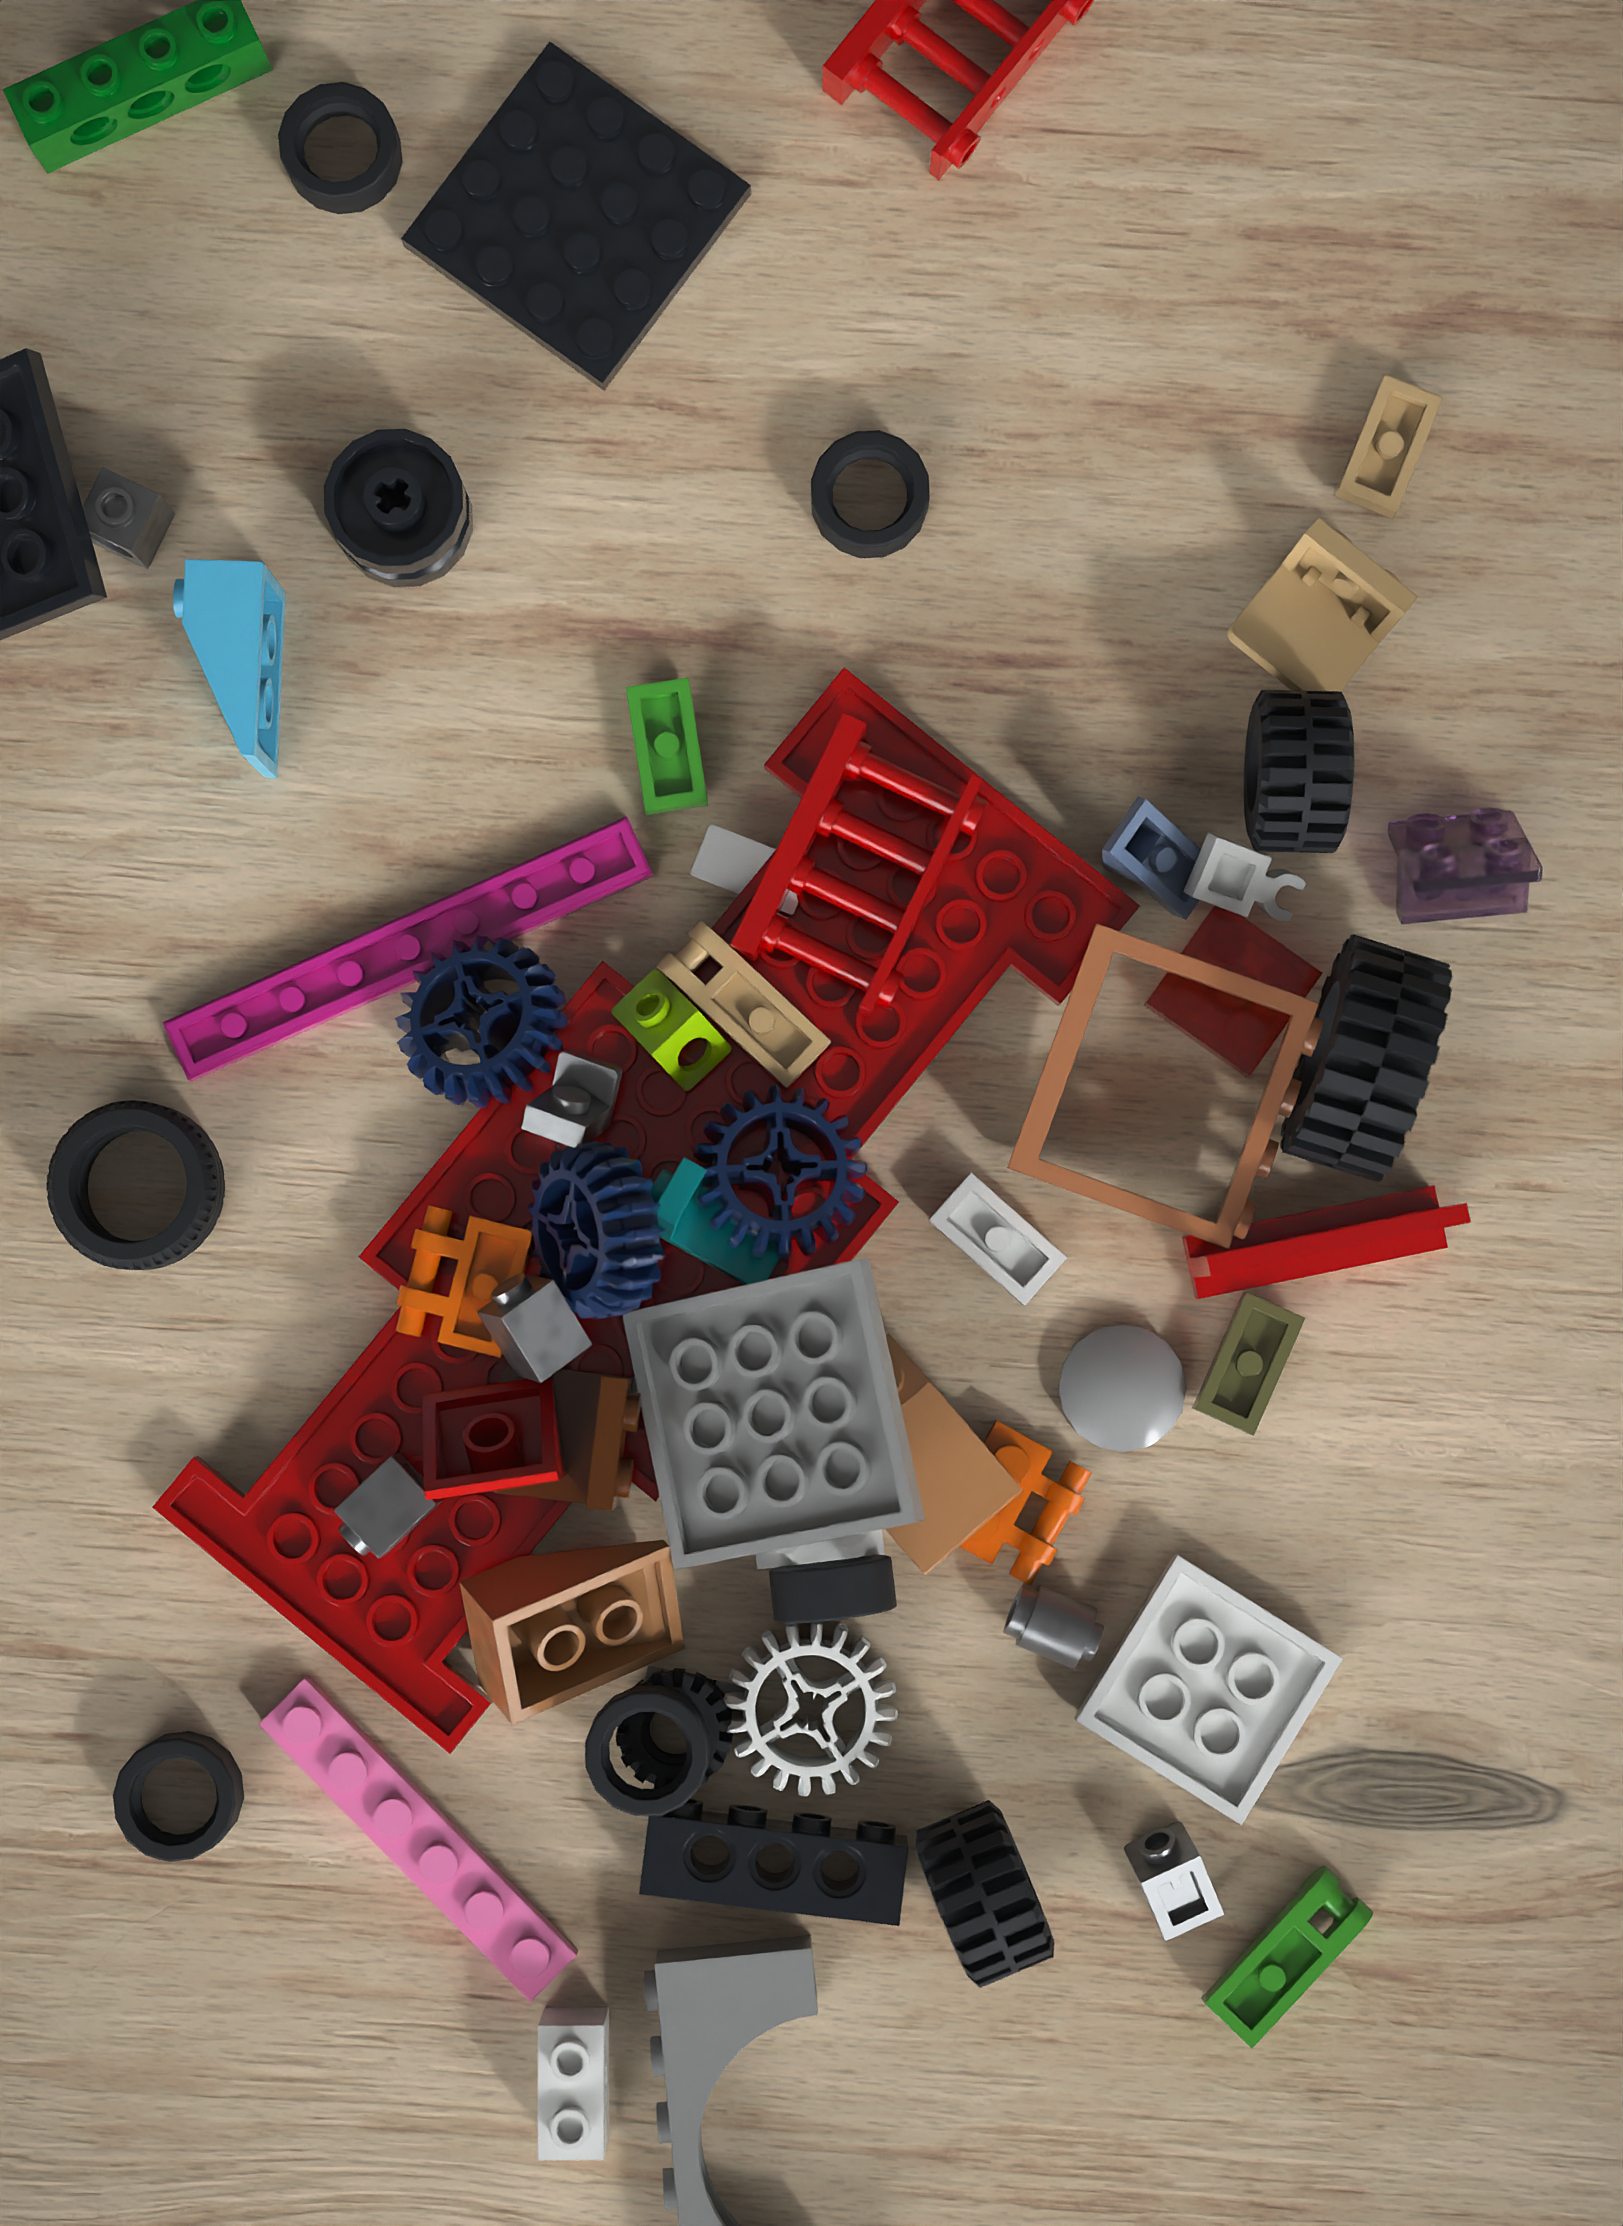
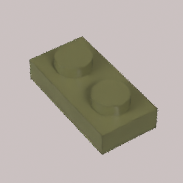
M1243 1292L1192 1409L1254 1436L1305 1318L1249 1292Z

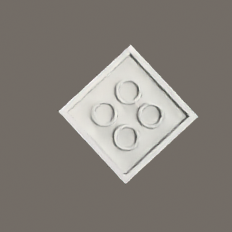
M1174 1553L1074 1718L1083 1726L1242 1825L1343 1658Z

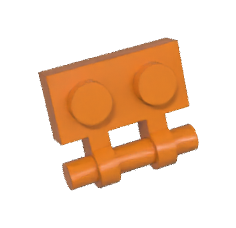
M428 1205L422 1230L415 1229L410 1248L417 1250L407 1286L401 1285L396 1304L402 1307L395 1331L421 1337L426 1314L431 1313L443 1316L437 1342L503 1358V1353L477 1311L494 1300L491 1293L499 1284L515 1275L524 1274L534 1236L529 1230L470 1216L464 1240L447 1237L453 1211ZM441 1256L458 1259L449 1297L432 1293Z
M995 1420L983 1443L1024 1491L959 1547L993 1564L1004 1542L1021 1552L1009 1574L1031 1586L1042 1565L1050 1566L1058 1549L1053 1545L1070 1513L1077 1515L1086 1498L1080 1494L1092 1472L1069 1461L1058 1483L1041 1474L1053 1451ZM1033 1491L1048 1501L1031 1533L1014 1525Z

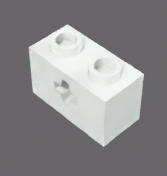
M545 2007L538 2024V2160H604L609 2141V2007Z

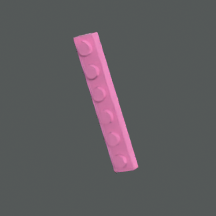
M309 1675L258 1724L530 2002L577 1956L578 1949Z

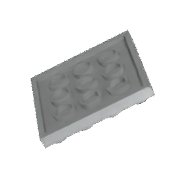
M869 1258L857 1259L630 1311L622 1315L638 1393H641V1408L675 1570L925 1520Z

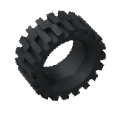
M1352 934L1350 939H1346L1342 946L1341 954L1338 953L1333 962L1331 975L1326 977L1319 1005L1314 1017L1324 1020L1317 1045L1311 1057L1301 1054L1298 1066L1293 1073L1292 1078L1302 1081L1293 1110L1288 1118L1285 1117L1282 1124L1281 1136L1283 1137L1280 1147L1283 1153L1377 1182L1383 1180L1384 1174L1388 1175L1393 1167L1394 1157L1398 1158L1404 1147L1407 1131L1411 1132L1417 1118L1416 1109L1420 1099H1424L1429 1085V1081H1427L1431 1066L1436 1063L1440 1046L1437 1044L1439 1036L1445 1029L1448 1014L1444 1012L1451 999L1452 987H1449L1452 980V970H1449L1450 965L1448 963Z

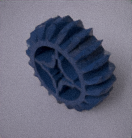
M477 935L472 949L463 941L453 940L452 956L448 959L441 953L431 952L432 963L435 967L428 974L424 971H413L414 979L420 984L416 992L400 993L403 1003L411 1008V1011L395 1018L398 1027L407 1033L397 1044L400 1047V1051L410 1058L406 1064L410 1072L419 1079L423 1078L424 1087L433 1094H445V1098L455 1105L463 1106L469 1099V1102L476 1107L487 1108L492 1095L501 1103L511 1104L512 1086L516 1084L524 1091H533V1082L529 1075L535 1069L542 1073H552L551 1065L544 1057L547 1051L564 1050L562 1040L554 1035L553 1032L569 1025L567 1016L558 1009L567 1000L565 999L564 992L557 985H553L557 980L554 971L546 964H540V957L530 948L522 947L519 949L518 945L511 939L503 937L495 944L487 936ZM499 979L516 982L520 990L509 995L503 990L491 993L485 988L484 982ZM458 1048L461 1052L471 1049L479 1055L480 1063L471 1065L450 1063L445 1052Z
M771 1085L767 1093V1104L762 1105L754 1090L745 1091L742 1097L745 1113L735 1104L727 1101L720 1109V1114L726 1125L718 1121L708 1120L703 1129V1133L714 1144L697 1143L693 1152V1156L697 1160L709 1165L701 1166L707 1170L702 1179L701 1186H712V1188L703 1191L697 1196V1207L699 1209H708L718 1205L720 1208L712 1216L708 1226L712 1231H717L730 1222L735 1227L728 1240V1245L732 1248H737L741 1244L745 1234L755 1238L752 1256L758 1259L762 1258L768 1242H775L778 1260L787 1261L792 1251V1240H796L800 1251L805 1256L813 1255L816 1251V1240L813 1232L824 1242L832 1244L839 1236L832 1220L839 1224L850 1225L856 1214L845 1202H861L865 1195L863 1187L849 1180L863 1177L867 1172V1164L860 1160L846 1158L859 1151L862 1142L859 1137H849L842 1140L839 1137L849 1124V1119L847 1116L841 1115L837 1116L830 1123L823 1118L830 1105L827 1098H821L817 1101L814 1110L804 1107L806 1090L803 1088H796L791 1102L785 1103L782 1102L780 1086ZM766 1127L767 1138L764 1142V1152L756 1157L743 1158L741 1164L727 1165L728 1152L741 1137L753 1130ZM790 1128L810 1138L819 1147L826 1161H821L820 1155H808L797 1150L791 1141ZM776 1150L778 1161H781L783 1171L794 1173V1175L790 1174L782 1195L775 1174L764 1173V1171L768 1172ZM817 1181H830L829 1194L824 1204L813 1213L800 1219L792 1220L791 1209L794 1205V1193L799 1189L814 1187ZM731 1185H738L739 1190L754 1191L761 1195L766 1201L768 1215L772 1217V1220L759 1216L745 1207L733 1192Z
M598 1141L577 1143L576 1147L566 1146L563 1150L552 1152L550 1160L540 1164V1179L532 1181L531 1189L535 1196V1201L528 1204V1210L533 1216V1227L529 1229L534 1236L535 1242L532 1256L539 1258L541 1264L539 1276L554 1280L572 1312H577L581 1319L590 1317L602 1319L624 1315L629 1310L638 1309L641 1301L651 1298L652 1283L659 1281L661 1277L657 1261L665 1257V1251L660 1246V1234L665 1229L659 1225L657 1211L661 1204L654 1202L651 1196L652 1179L642 1178L640 1160L630 1159L625 1147H613L610 1142L599 1143Z

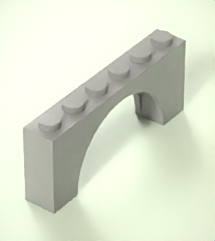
M811 1935L658 1950L654 1964L655 1970L644 1971L647 2011L659 2010L661 2036L650 2037L653 2077L665 2076L667 2102H657L656 2105L658 2137L660 2143L671 2142L673 2168H663L664 2202L666 2210L677 2209L679 2226H741L725 2208L714 2189L707 2171L701 2137L704 2109L721 2073L739 2051L752 2040L785 2022L818 2015Z

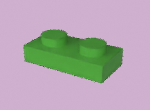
M689 678L626 687L646 815L709 806Z

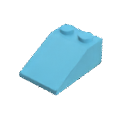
M185 559L184 579H176L174 584L173 606L176 618H182V625L240 754L262 776L277 778L286 592L264 562Z

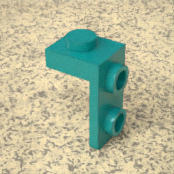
M685 1157L674 1174L663 1169L651 1190L653 1201L661 1204L657 1211L659 1225L665 1231L660 1234V1238L744 1285L766 1281L778 1262L776 1243L768 1242L767 1248L760 1259L752 1256V1247L756 1239L746 1234L741 1244L737 1248H732L728 1245V1240L735 1227L730 1222L717 1231H712L708 1226L712 1216L720 1210L719 1206L699 1209L696 1204L697 1196L703 1191L708 1190V1188L701 1186L702 1179L707 1170Z

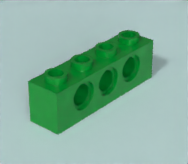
M196 0L2 90L29 147L45 171L50 173L264 75L273 69L241 0Z

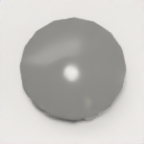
M1118 1324L1096 1329L1086 1337L1075 1342L1070 1350V1354L1063 1363L1058 1389L1063 1412L1077 1434L1099 1448L1127 1452L1149 1447L1170 1432L1182 1413L1187 1387L1182 1364L1165 1340L1146 1328Z

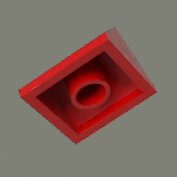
M552 1375L541 1383L530 1379L423 1395V1488L426 1500L558 1481L567 1476Z

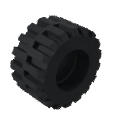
M1261 690L1250 712L1244 759V817L1250 842L1254 850L1258 852L1334 853L1337 851L1347 830L1353 793L1354 733L1351 712L1346 699L1340 691Z
M987 1800L916 1831V1851L924 1875L955 1952L969 1979L981 1988L1054 1957L1055 1941L1009 1827L997 1806L990 1800Z

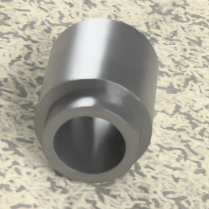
M1022 1585L1010 1608L1003 1633L1016 1638V1646L1074 1669L1080 1658L1089 1662L1092 1660L1101 1641L1104 1625L1095 1622L1097 1608L1041 1585L1036 1590Z

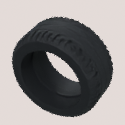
M138 1100L109 1103L90 1111L84 1117L78 1119L68 1129L67 1133L62 1136L56 1146V1150L50 1160L46 1184L50 1212L53 1215L57 1228L67 1242L79 1251L80 1254L98 1264L125 1270L162 1268L174 1264L194 1252L214 1229L221 1214L225 1197L223 1164L217 1148L208 1134L191 1118L179 1111L156 1103ZM143 1131L159 1135L174 1146L184 1164L187 1188L184 1203L179 1214L164 1231L149 1239L130 1241L110 1234L99 1223L89 1202L88 1180L94 1161L106 1145L126 1133Z

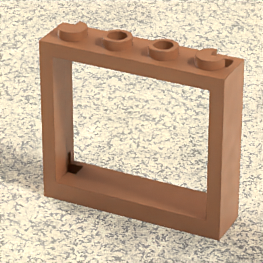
M1096 923L1007 1168L1229 1249L1233 1236L1244 1239L1251 1225L1257 1203L1247 1200L1255 1176L1266 1179L1273 1165L1279 1142L1269 1138L1277 1116L1279 1114L1288 1118L1298 1097L1302 1081L1293 1079L1292 1075L1299 1056L1303 1054L1311 1057L1320 1037L1324 1020L1314 1017L1319 1003ZM1114 952L1291 1015L1215 1222L1039 1159Z

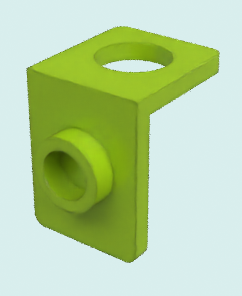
M658 969L652 970L611 1010L613 1016L685 1091L691 1090L731 1052V1046ZM696 1038H705L707 1048L700 1060L689 1066H680L678 1056L685 1044Z

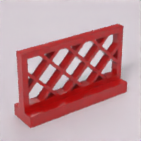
M1435 1185L1253 1222L1244 1239L1233 1236L1229 1249L1192 1235L1184 1236L1182 1240L1195 1299H1201L1448 1248L1444 1228L1470 1223L1471 1219L1467 1203L1439 1207Z

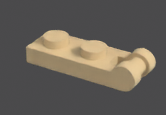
M699 920L687 933L690 940L675 956L668 953L656 966L657 969L787 1090L827 1048L831 1040L708 925ZM710 957L722 969L705 985L693 973Z

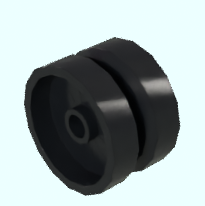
M380 429L353 440L333 461L324 484V513L336 540L343 548L348 559L368 578L391 587H419L445 576L464 556L473 533L472 504L451 456L434 440L408 429ZM408 505V507L405 510L397 506Z

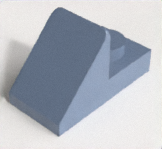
M1138 796L1102 849L1103 867L1109 872L1133 880L1170 914L1187 920L1200 901L1183 891L1201 849L1149 801Z

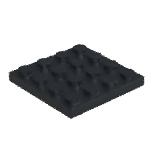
M549 41L401 240L404 247L605 391L751 195V185Z
M27 348L0 359V640L107 598L41 353Z

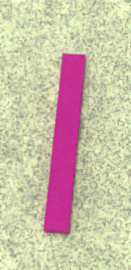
M626 816L164 1021L163 1025L187 1080L193 1082L416 983L413 971H424L428 974L435 967L432 963L431 952L441 953L445 958H450L452 956L453 940L463 941L470 949H472L477 935L487 936L495 944L501 937L512 940L654 876Z

